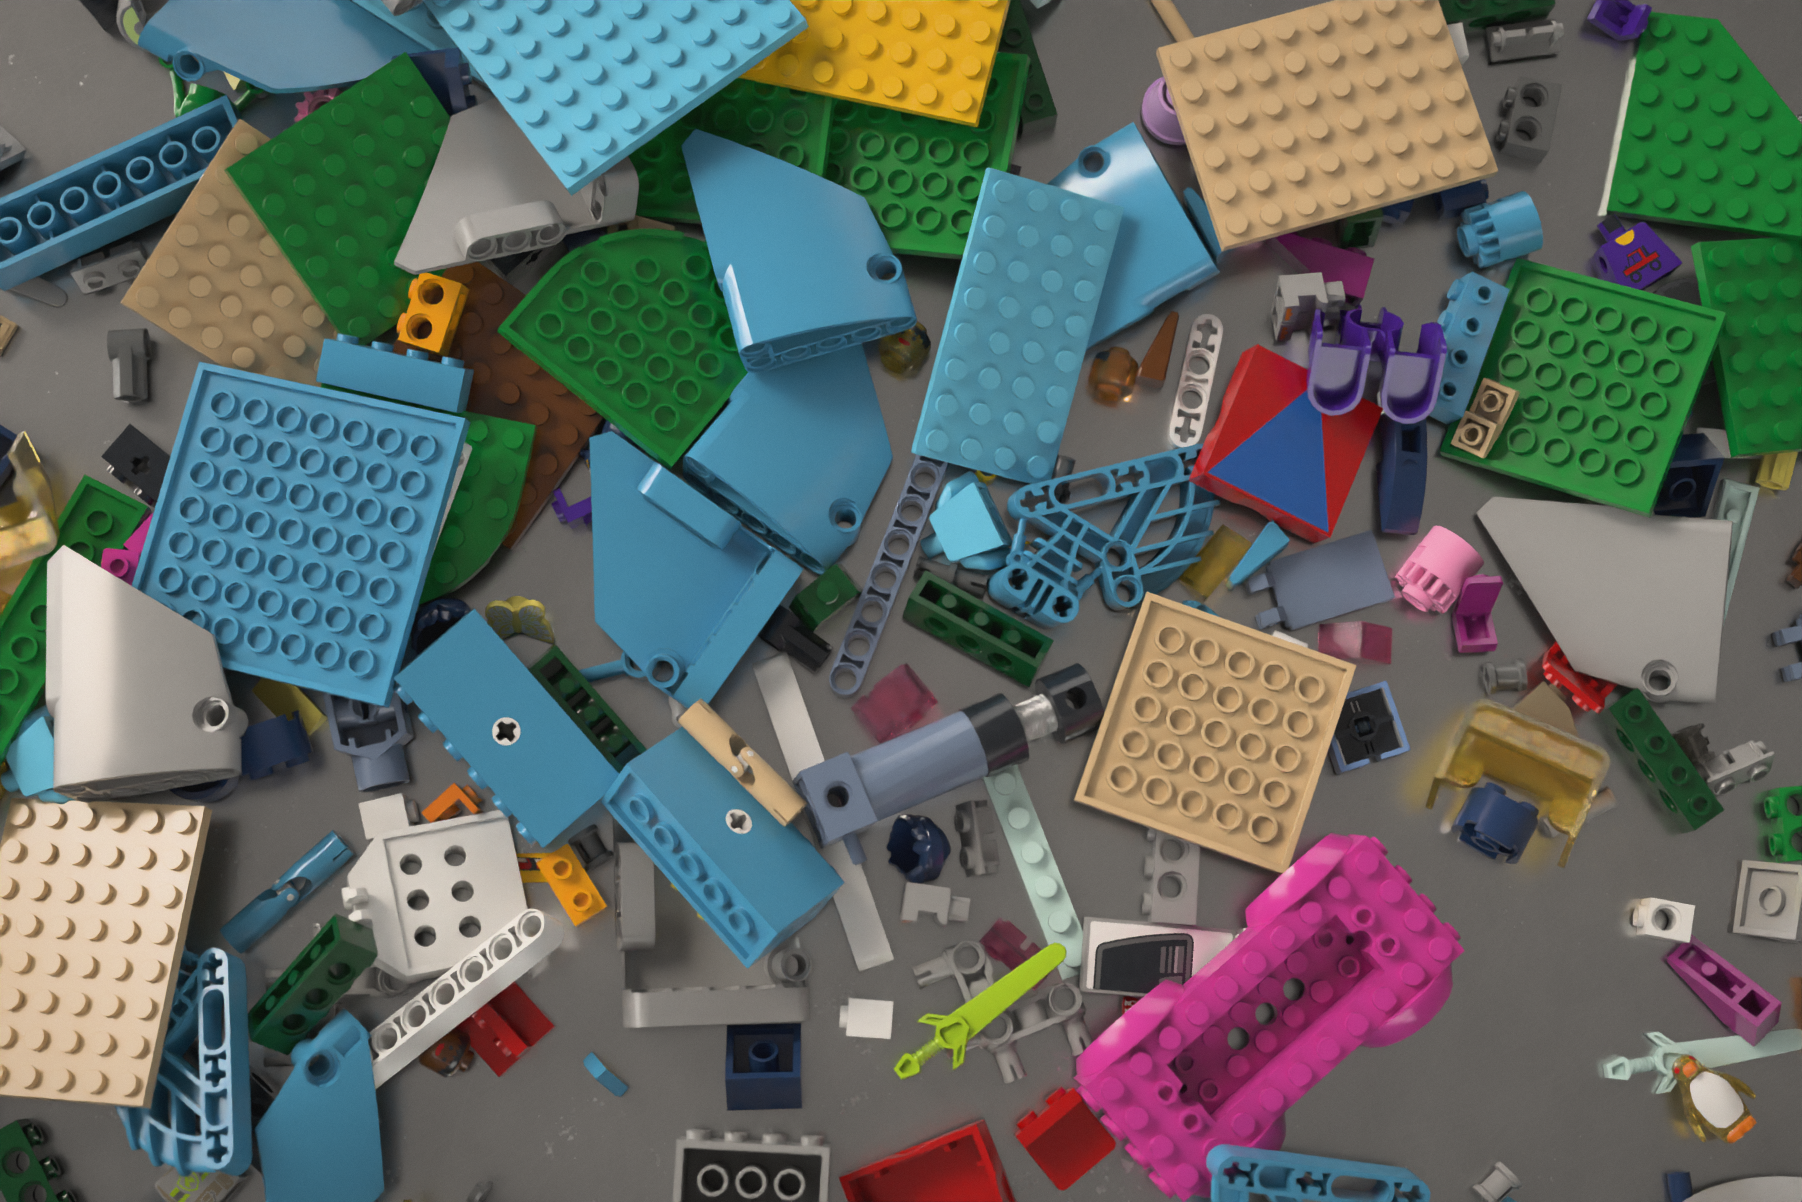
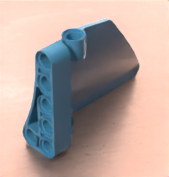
M169 0L147 22L138 40V46L168 63L173 60V68L183 80L197 81L206 72L222 70L274 94L318 91L355 85L389 63L393 56L401 55L405 51L407 54L428 51L350 0Z

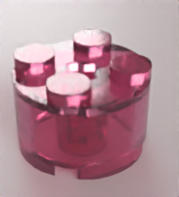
M905 663L873 686L874 689L868 694V698L864 694L851 707V710L876 741L881 744L900 736V733L909 727L911 729L939 702L908 663Z

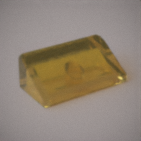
M1222 524L1196 555V557L1201 556L1202 561L1191 564L1177 580L1205 602L1253 544Z

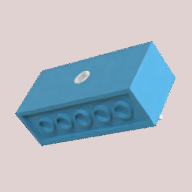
M474 608L404 666L394 677L397 682L393 688L407 705L412 701L417 704L422 710L418 714V718L432 733L439 729L447 738L442 742L446 750L457 762L464 758L471 766L467 770L469 776L482 790L486 786L491 788L495 793L491 798L493 803L507 818L513 813L520 821L516 825L517 830L531 846L536 842L542 848L547 846L601 799L619 775ZM503 721L507 725L513 722L514 724L510 727L513 734L509 737L501 734L498 737V723Z
M683 727L628 762L600 801L747 969L815 918L845 883L836 870L825 861L812 846L811 842L800 833L792 822L783 827Z

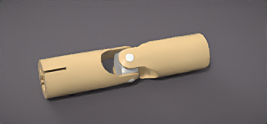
M703 699L696 701L681 716L678 723L724 766L783 827L791 823L807 806L808 803L765 760L751 749ZM750 767L752 768L754 775L750 774L747 771Z

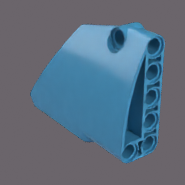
M1134 122L1099 143L1085 147L1080 152L1078 159L1047 183L1054 187L1124 207L1086 351L1146 317L1155 310L1156 306L1186 289L1190 291L1220 273L1218 266ZM1094 154L1102 155L1104 158L1102 169L1097 172H1089L1086 167L1088 158Z
M698 129L691 133L681 147L715 276L720 290L723 291L739 356L748 372L759 373L902 332L910 329L917 323L916 313L899 259L893 255L864 197L823 177L744 145ZM887 273L896 274L890 280L880 279L883 275Z
M860 343L764 372H748L731 393L727 407L683 458V478L692 488L819 575H822L831 568L845 549L857 541L862 520L893 461L886 427L862 344ZM847 521L853 526L851 528H842L836 523Z
M611 431L589 437L595 622L647 675L649 682L653 686L658 687L687 709L699 699H703L709 704L804 568L747 530L732 515ZM661 660L669 662L674 669L672 677L666 681L657 680L652 673L653 665Z

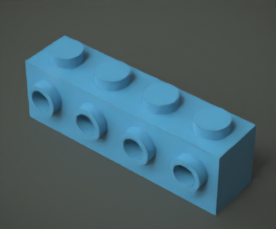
M1473 271L1460 279H1455L1447 293V298L1450 299L1447 310L1443 311L1437 320V323L1441 325L1447 344V353L1437 402L1429 416L1446 424L1463 418L1510 290Z
M341 333L337 334V339L324 338L316 382L456 413L466 411L474 370L464 368L463 360L443 356L442 362L428 360V352L407 349L406 355L393 352L394 345L372 341L371 347L359 345V337Z

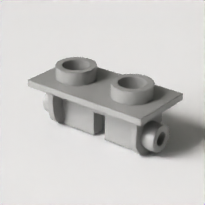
M1556 18L1486 27L1492 62L1562 52L1559 38L1564 36V27L1562 23H1556Z
M131 240L126 244L109 249L111 257L107 259L103 252L84 258H77V263L72 264L70 273L82 293L85 295L136 278L147 262L144 257L146 253L141 241L134 243Z
M1751 740L1729 750L1728 755L1734 763L1729 764L1724 755L1720 754L1699 763L1696 770L1714 795L1723 796L1734 790L1740 783L1747 780L1755 782L1764 778L1771 770L1775 754L1773 751L1767 753L1762 741L1755 742Z
M971 800L955 805L954 823L957 831L960 833L962 846L960 862L965 869L966 878L981 874L998 873L997 865H1000L996 839L987 841L983 839V834L995 832L992 807L987 805V800Z

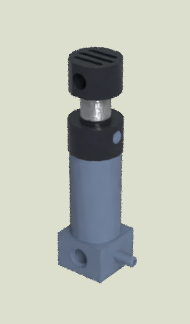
M1075 663L1036 679V697L1027 699V701L1024 700V702L1011 705L1003 693H997L986 700L963 707L954 714L852 756L849 755V752H845L800 771L792 782L797 793L808 803L804 810L820 848H826L843 840L853 864L863 863L867 860V857L857 834L869 830L877 821L983 777L993 776L1013 765L1028 761L1029 747L1027 742L1052 732L1054 737L1064 744L1098 730L1104 716V710L1091 677L1083 666ZM1065 698L1073 703L1074 709L1068 706ZM833 794L839 797L842 807L836 808L830 805L827 795Z

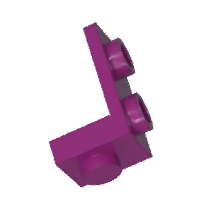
M1479 574L1465 579L1451 615L1459 653L1496 650L1498 641L1491 612L1503 585L1501 576Z

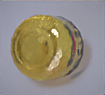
M918 321L910 329L883 337L878 344L882 364L890 371L898 374L914 372L931 349V340L927 330Z

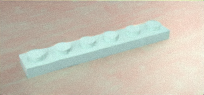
M1016 764L1005 769V771L990 777H983L982 779L1048 945L1061 943L1067 951L1066 958L1057 966L1061 980H1065L1080 974L1083 930Z

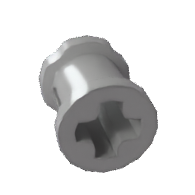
M1500 1161L1495 1164L1496 1170L1485 1181L1472 1187L1484 1202H1502L1514 1189L1520 1190L1523 1187L1520 1180Z

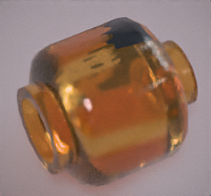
M1115 346L1110 347L1109 350L1100 351L1093 359L1088 377L1089 387L1100 400L1110 403L1120 402L1122 399L1129 397L1134 390L1137 370L1139 369L1138 363L1130 356V352L1122 347Z

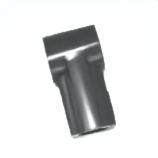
M147 328L109 330L107 334V350L110 361L113 362L114 398L128 402L141 401L148 398L146 360H149L151 357V340Z

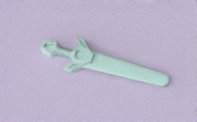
M1794 1028L1770 1031L1755 1047L1739 1035L1675 1043L1660 1032L1645 1033L1644 1035L1658 1046L1652 1057L1627 1060L1625 1057L1619 1056L1603 1064L1605 1078L1628 1080L1632 1074L1657 1070L1664 1077L1655 1094L1671 1092L1681 1076L1684 1075L1683 1067L1688 1062L1696 1063L1699 1067L1696 1071L1698 1072L1802 1049V1030ZM1675 1068L1680 1069L1679 1074H1675Z

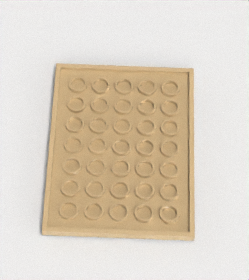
M1333 0L1162 46L1157 49L1156 55L1221 251L1494 177L1498 173L1496 162L1438 0Z
M11 798L0 844V1097L151 1108L211 819V809L206 806L99 801L86 803L69 800L65 804L43 802L41 799Z

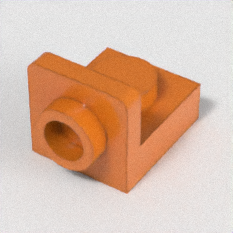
M454 782L421 813L432 823L455 818L461 811L458 806L462 802L474 815L484 811L478 806L482 799L468 784L462 788Z

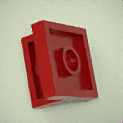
M514 981L455 1028L470 1036V1046L498 1077H501L556 1026L520 985Z

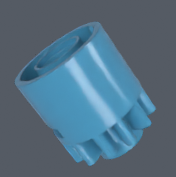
M1525 191L1498 198L1490 203H1483L1464 209V212L1461 213L1463 222H1460L1461 226L1457 228L1459 245L1466 257L1473 256L1474 264H1478L1480 269L1503 262L1506 259L1510 260L1538 251L1543 246L1541 221L1532 199Z

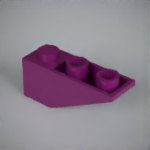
M1296 231L1266 239L1265 243L1296 273L1322 272L1324 283L1342 281L1345 293L1344 304L1355 307L1363 300L1375 258L1368 257L1365 251L1352 247L1346 248V250L1332 246V242L1318 237H1314L1312 240L1298 236Z

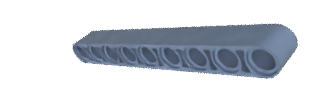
M916 454L830 672L829 682L831 690L839 698H853L862 688L950 463ZM923 472L930 473L935 478L934 484L928 488L918 486L915 482L918 474ZM914 505L922 511V516L916 521H908L902 516V510L907 506ZM900 538L908 543L909 549L904 554L897 555L890 551L889 543L894 539ZM885 571L892 573L896 578L895 584L890 588L878 586L875 578L879 573ZM868 605H876L880 607L883 615L878 621L869 622L862 616L864 608ZM861 638L868 642L870 647L866 654L856 656L850 652L849 644L854 639ZM840 673H852L856 678L854 687L848 690L840 689L835 683L836 677Z

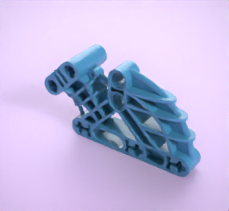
M1195 444L1034 483L1015 491L1008 499L1007 510L1014 520L1019 521L1017 534H1014L1011 552L1006 556V564L1008 566L994 573L988 580L987 590L990 597L1008 609L1017 606L1018 608L1015 613L1018 615L1025 612L1028 613L1025 619L1037 627L1052 629L1073 620L1077 616L1079 611L1078 600L1095 583L1094 579L1097 577L1105 603L1114 610L1130 608L1142 602L1146 592L1157 595L1169 587L1191 564L1202 561L1201 556L1196 557V555L1200 551L1205 538L1214 535L1213 530H1208L1214 506L1220 505V500H1214V493L1188 481L1194 465L1184 469L1183 464L1193 458L1197 460L1203 444ZM1126 474L1135 478L1134 483L1128 481L1118 485L1115 484V480ZM1088 478L1096 479L1102 486L1100 497L1071 504L1059 503L1054 496L1056 486ZM1180 485L1179 509L1155 514L1170 487ZM1041 497L1042 503H1038L1030 509L1022 507L1020 501L1023 499L1031 501ZM1130 497L1110 534L1071 512ZM1177 516L1174 527L1166 541L1136 548L1150 523ZM1027 522L1051 536L1047 541L1036 538L1029 544L1037 550L1035 553L1027 550L1024 551L1027 537L1024 533ZM1110 548L1119 552L1121 556L1119 566H1114L1108 561L1107 552ZM1159 550L1152 559L1138 568L1135 555ZM1076 553L1093 562L1096 568L1090 574L1086 573L1078 581L1070 576L1071 571L1078 572L1082 570L1083 564L1075 559ZM1009 580L1012 581L1013 586H1010V585H1009V583H1008ZM1119 583L1126 585L1130 591V597L1127 602L1122 601L1117 596L1116 589ZM1052 607H1055L1057 613H1054Z
M185 945L151 1108L115 1106L117 1114L126 1128L131 1149L135 1151L142 1147V1149L148 1152L153 1166L158 1167L165 1163L176 1167L182 1177L189 1176L192 1172H221L230 1176H238L249 1168L252 1160L245 963L242 959L219 948L208 949L199 958L196 953L187 951ZM185 964L190 966L197 965V968L190 974L185 971ZM223 1004H225V1041L222 1045L221 1009ZM198 1035L200 1072L182 1057ZM168 1089L171 1091V1123L168 1121ZM195 1112L201 1117V1136H195Z
M1228 1144L1213 1147L1206 1158V1166L1212 1174V1202H1249V1192L1264 1194L1268 1202H1303L1302 1199L1322 1202H1429L1430 1200L1428 1186L1412 1171L1402 1167ZM1343 1175L1376 1179L1374 1187L1368 1191L1331 1187L1333 1181Z

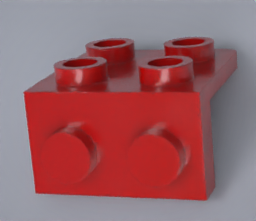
M1556 641L1544 654L1542 667L1546 670L1543 673L1546 679L1558 688L1564 685L1574 694L1572 697L1573 701L1586 712H1590L1592 709L1600 714L1605 707V698L1618 684L1575 672Z
M1062 1086L1044 1100L1048 1106L1036 1115L1032 1110L1016 1124L1019 1130L1013 1135L1059 1190H1066L1112 1152L1116 1147V1142L1082 1101L1083 1099L1073 1087H1069L1065 1091Z

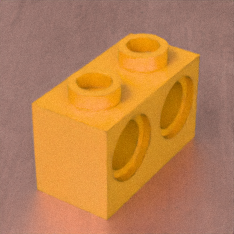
M427 272L419 274L418 279L414 278L409 288L408 298L411 301L407 313L401 314L397 324L398 340L405 345L447 357L469 289L462 283ZM436 288H442L444 291L443 299L438 304L431 305L429 303L431 291ZM425 322H431V334L425 339H419L417 335L419 326Z
M568 843L536 863L577 928L608 908Z

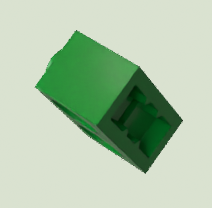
M1802 786L1780 787L1767 790L1768 797L1764 800L1766 817L1771 819L1772 834L1769 836L1770 852L1776 857V863L1802 861V851L1798 852L1792 846V837L1795 833L1802 837ZM1790 796L1794 797L1799 803L1800 808L1797 815L1790 813L1787 808V801Z

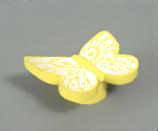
M513 596L506 601H492L486 606L485 617L488 619L487 623L501 639L512 635L514 632H522L544 642H554V633L550 623L544 618L545 606L541 602L528 600L521 596Z

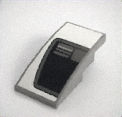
M1084 917L1079 991L1144 997L1164 980H1170L1183 985L1235 939L1236 930Z

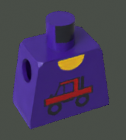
M1614 214L1597 225V228L1607 241L1594 253L1595 262L1604 281L1644 291L1673 273L1682 264L1675 253L1643 221L1626 231Z

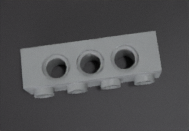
M1147 827L1146 838L1147 841H1153L1152 856H1146L1144 877L1151 878L1150 893L1143 894L1142 914L1148 915V922L1195 926L1200 846ZM1173 840L1181 846L1182 854L1178 860H1169L1165 857L1163 845L1166 841ZM1165 877H1173L1178 881L1180 890L1176 897H1167L1162 893L1161 882Z

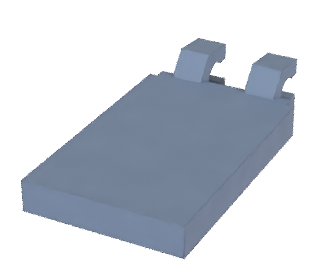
M1372 530L1269 561L1267 563L1268 566H1265L1267 573L1247 578L1243 582L1248 596L1273 589L1279 607L1259 612L1255 616L1259 630L1284 623L1285 627L1289 628L1291 632L1391 601L1395 598Z

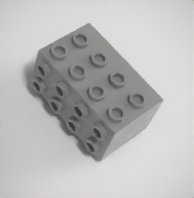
M690 1129V1131H687V1136H682L676 1140L673 1202H829L832 1144L824 1143V1136L802 1135L801 1142L787 1141V1134L764 1133L763 1140L749 1139V1132L727 1131L725 1138H713L712 1130Z

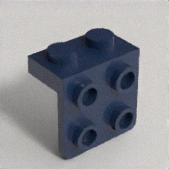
M458 47L408 54L449 117L478 105L476 95H470L468 86L472 84L469 63H463L462 54ZM399 55L393 56L390 61H392Z

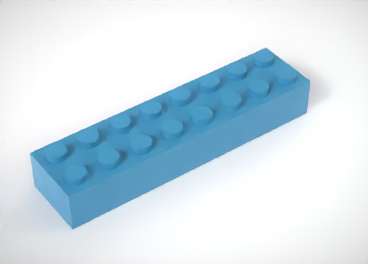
M227 95L220 97L0 198V288L3 291L9 290L179 212L238 119L243 120L240 111Z

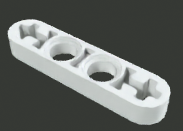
M1212 314L1198 316L1193 321L1189 331L1168 429V441L1174 449L1198 444L1202 434L1223 336V325ZM1204 323L1210 324V330L1216 332V335H1210L1206 349L1192 348V344L1197 347L1201 344L1202 332L1197 331V328L1201 329ZM1196 356L1203 357L1208 361L1209 370L1205 374L1197 375L1190 370L1189 361ZM1187 391H1195L1201 396L1202 404L1198 408L1189 409L1183 404L1182 395ZM1178 412L1186 417H1199L1198 421L1193 418L1191 419L1188 430L1190 434H1194V438L1189 437L1186 443L1181 442L1180 435L1175 434V430H1181L1185 417H1178Z

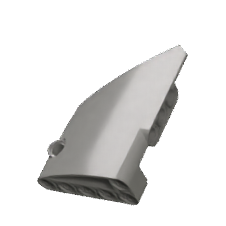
M493 97L486 102L451 116L430 178L395 258L394 265L417 275L550 247L562 241L567 234L633 221L636 214L639 192L637 172L627 156L571 196L497 98Z
M1492 497L1476 512L1575 672L1633 690L1639 688L1650 700L1658 703L1672 700L1716 704L1733 521L1655 515L1654 512H1652L1649 518L1607 505ZM1656 676H1665L1671 682L1670 686L1663 691L1654 690L1649 683Z
M613 817L615 936L617 949L621 951L623 1028L810 1021L808 976L812 971L813 963L808 952L801 949L797 931L747 969L708 923L697 917L698 912L679 891L670 886L671 881ZM790 955L795 957L798 962V970L793 976L785 968V961Z

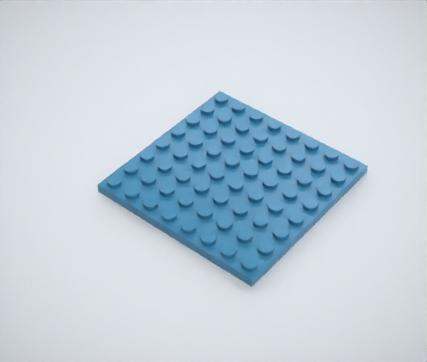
M199 362L132 586L214 634L223 669L389 708L394 692L393 688L396 685L394 677L400 671L470 421L453 415Z

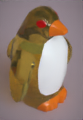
M1690 1054L1681 1055L1673 1062L1671 1069L1674 1078L1678 1082L1687 1122L1703 1143L1707 1142L1701 1124L1726 1144L1736 1142L1754 1127L1757 1122L1738 1093L1740 1091L1746 1096L1755 1099L1756 1096L1748 1085L1728 1073L1708 1068Z

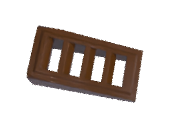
M1171 311L1167 315L1137 370L1134 383L1158 389L1163 387L1179 320L1178 312Z

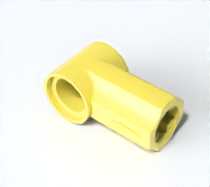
M1798 452L1762 455L1755 482L1759 483L1762 487L1772 490L1785 491L1789 489Z

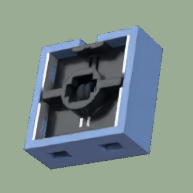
M1387 680L1347 693L1328 749L1336 775L1370 764V758L1376 757L1377 762L1411 750Z

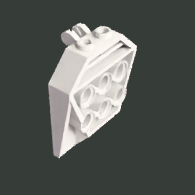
M500 810L379 832L347 875V887L341 888L345 911L352 909V914L348 915V918L373 929L378 956L373 964L405 985L442 976L517 916L528 910L509 819ZM450 853H458L464 858L465 862L459 866H451L445 861V857ZM413 861L420 866L421 870L414 875H408L400 867L405 862ZM458 888H465L471 892L472 898L468 901L460 902L453 897L452 892ZM413 897H422L427 901L428 906L423 910L416 911L411 909L407 902ZM472 923L478 927L480 933L475 937L468 938L460 933L459 928L463 924ZM421 932H428L434 936L435 942L430 946L423 947L417 944L414 938Z

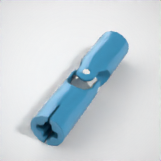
M332 830L280 876L270 889L265 890L220 928L221 934L237 952L243 954L277 924L289 908L301 902L354 856L355 853L342 837ZM297 877L307 878L304 886L299 891L291 880Z

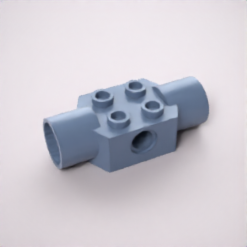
M395 690L389 708L323 693L334 750L351 756L358 792L379 791L408 783L410 779L403 746L414 737L408 705Z

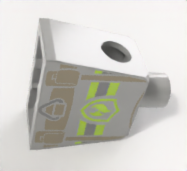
M164 1163L161 1167L166 1172L157 1181L155 1188L166 1202H226L249 1176L245 1172L238 1176H230L221 1172H192L189 1176L182 1177L176 1167Z

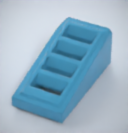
M1188 187L1183 191L1184 204L1212 258L1218 263L1233 249L1221 251L1206 203L1192 188Z
M1273 520L1265 526L1228 578L1225 586L1229 591L1236 589L1289 545V538Z

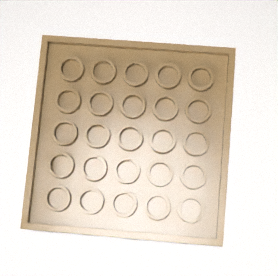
M238 119L120 303L219 366L321 387V383L316 382L324 338L337 339L338 333L224 171L271 140L242 119Z
M1146 592L1074 801L1282 875L1289 869L1357 665Z

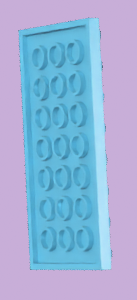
M986 168L911 453L1029 484L1051 480L1124 211L1123 206L993 168Z

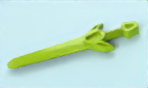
M1061 943L1048 945L948 1016L929 1013L924 1015L917 1022L936 1026L934 1040L931 1039V1043L928 1042V1045L922 1046V1049L920 1048L919 1052L916 1051V1054L905 1053L894 1067L900 1079L905 1080L921 1074L923 1063L925 1064L926 1060L929 1061L928 1058L932 1059V1056L934 1057L935 1053L938 1054V1051L941 1052L940 1049L954 1050L953 1071L965 1063L968 1041L1060 965L1066 958L1067 951Z

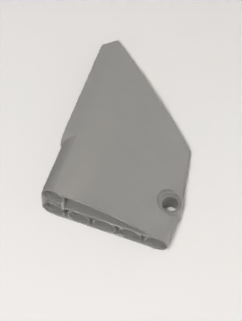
M63 545L47 562L46 706L48 712L54 718L53 791L80 802H104L241 775V739L239 738L247 729L248 718L243 710L233 705L215 635Z

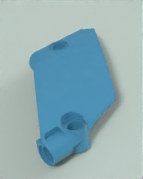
M345 1008L319 1031V1035L315 1039H304L295 1045L291 1053V1062L295 1068L255 1128L266 1202H374L384 1192L378 1108L368 1042L372 1035ZM319 1055L316 1063L308 1066L311 1059Z

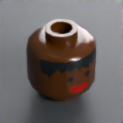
M457 1028L452 1029L419 1055L420 1065L444 1078L453 1076L457 1070L465 1072L474 1056V1052L469 1050L471 1045L470 1036Z

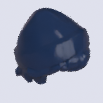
M442 598L423 606L416 613L410 633L412 649L417 654H420L468 613L471 607L466 602L456 598Z
M901 814L896 818L886 846L887 850L891 852L888 862L895 866L910 883L918 884L936 880L951 853L950 843L939 826L929 817L911 814Z

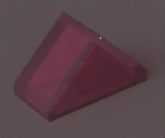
M1365 621L1319 624L1318 652L1349 663L1391 664L1392 628Z

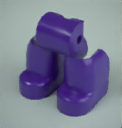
M1357 304L1355 309L1350 311L1339 310L1340 319L1338 325H1336L1335 344L1322 343L1325 313L1321 309H1316L1308 347L1309 367L1307 373L1308 398L1314 408L1321 413L1331 416L1342 415L1352 411L1361 400L1369 361L1381 363L1380 400L1387 416L1393 421L1409 424L1425 419L1433 411L1437 402L1447 353L1446 340L1439 323L1430 322L1421 326L1416 353L1399 351L1404 325L1402 319L1393 313L1387 312L1386 307H1382L1378 314L1377 323L1361 322L1362 306Z

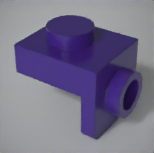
M1596 0L1586 20L1617 41L1637 38L1644 32L1648 25L1647 18L1652 7L1648 4L1634 5L1629 0Z
M560 488L553 491L557 501L552 502L551 505L560 523L567 520L571 529L584 523L586 527L592 526L591 496L569 506Z

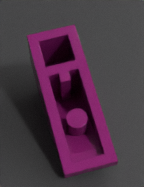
M1692 934L1689 943H1682L1667 958V962L1716 1016L1753 1047L1778 1023L1782 1002Z

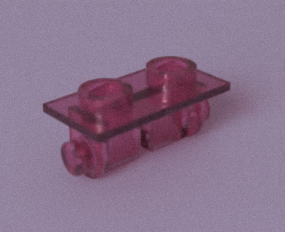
M1001 917L979 941L985 946L987 953L992 958L1002 961L1012 971L1041 951L1034 942L1025 951L1019 947L1027 936L1013 925L1011 921L1007 920L1005 922ZM1046 975L1041 981H1039L1035 986H1033L1032 989L1035 990L1048 977V975Z

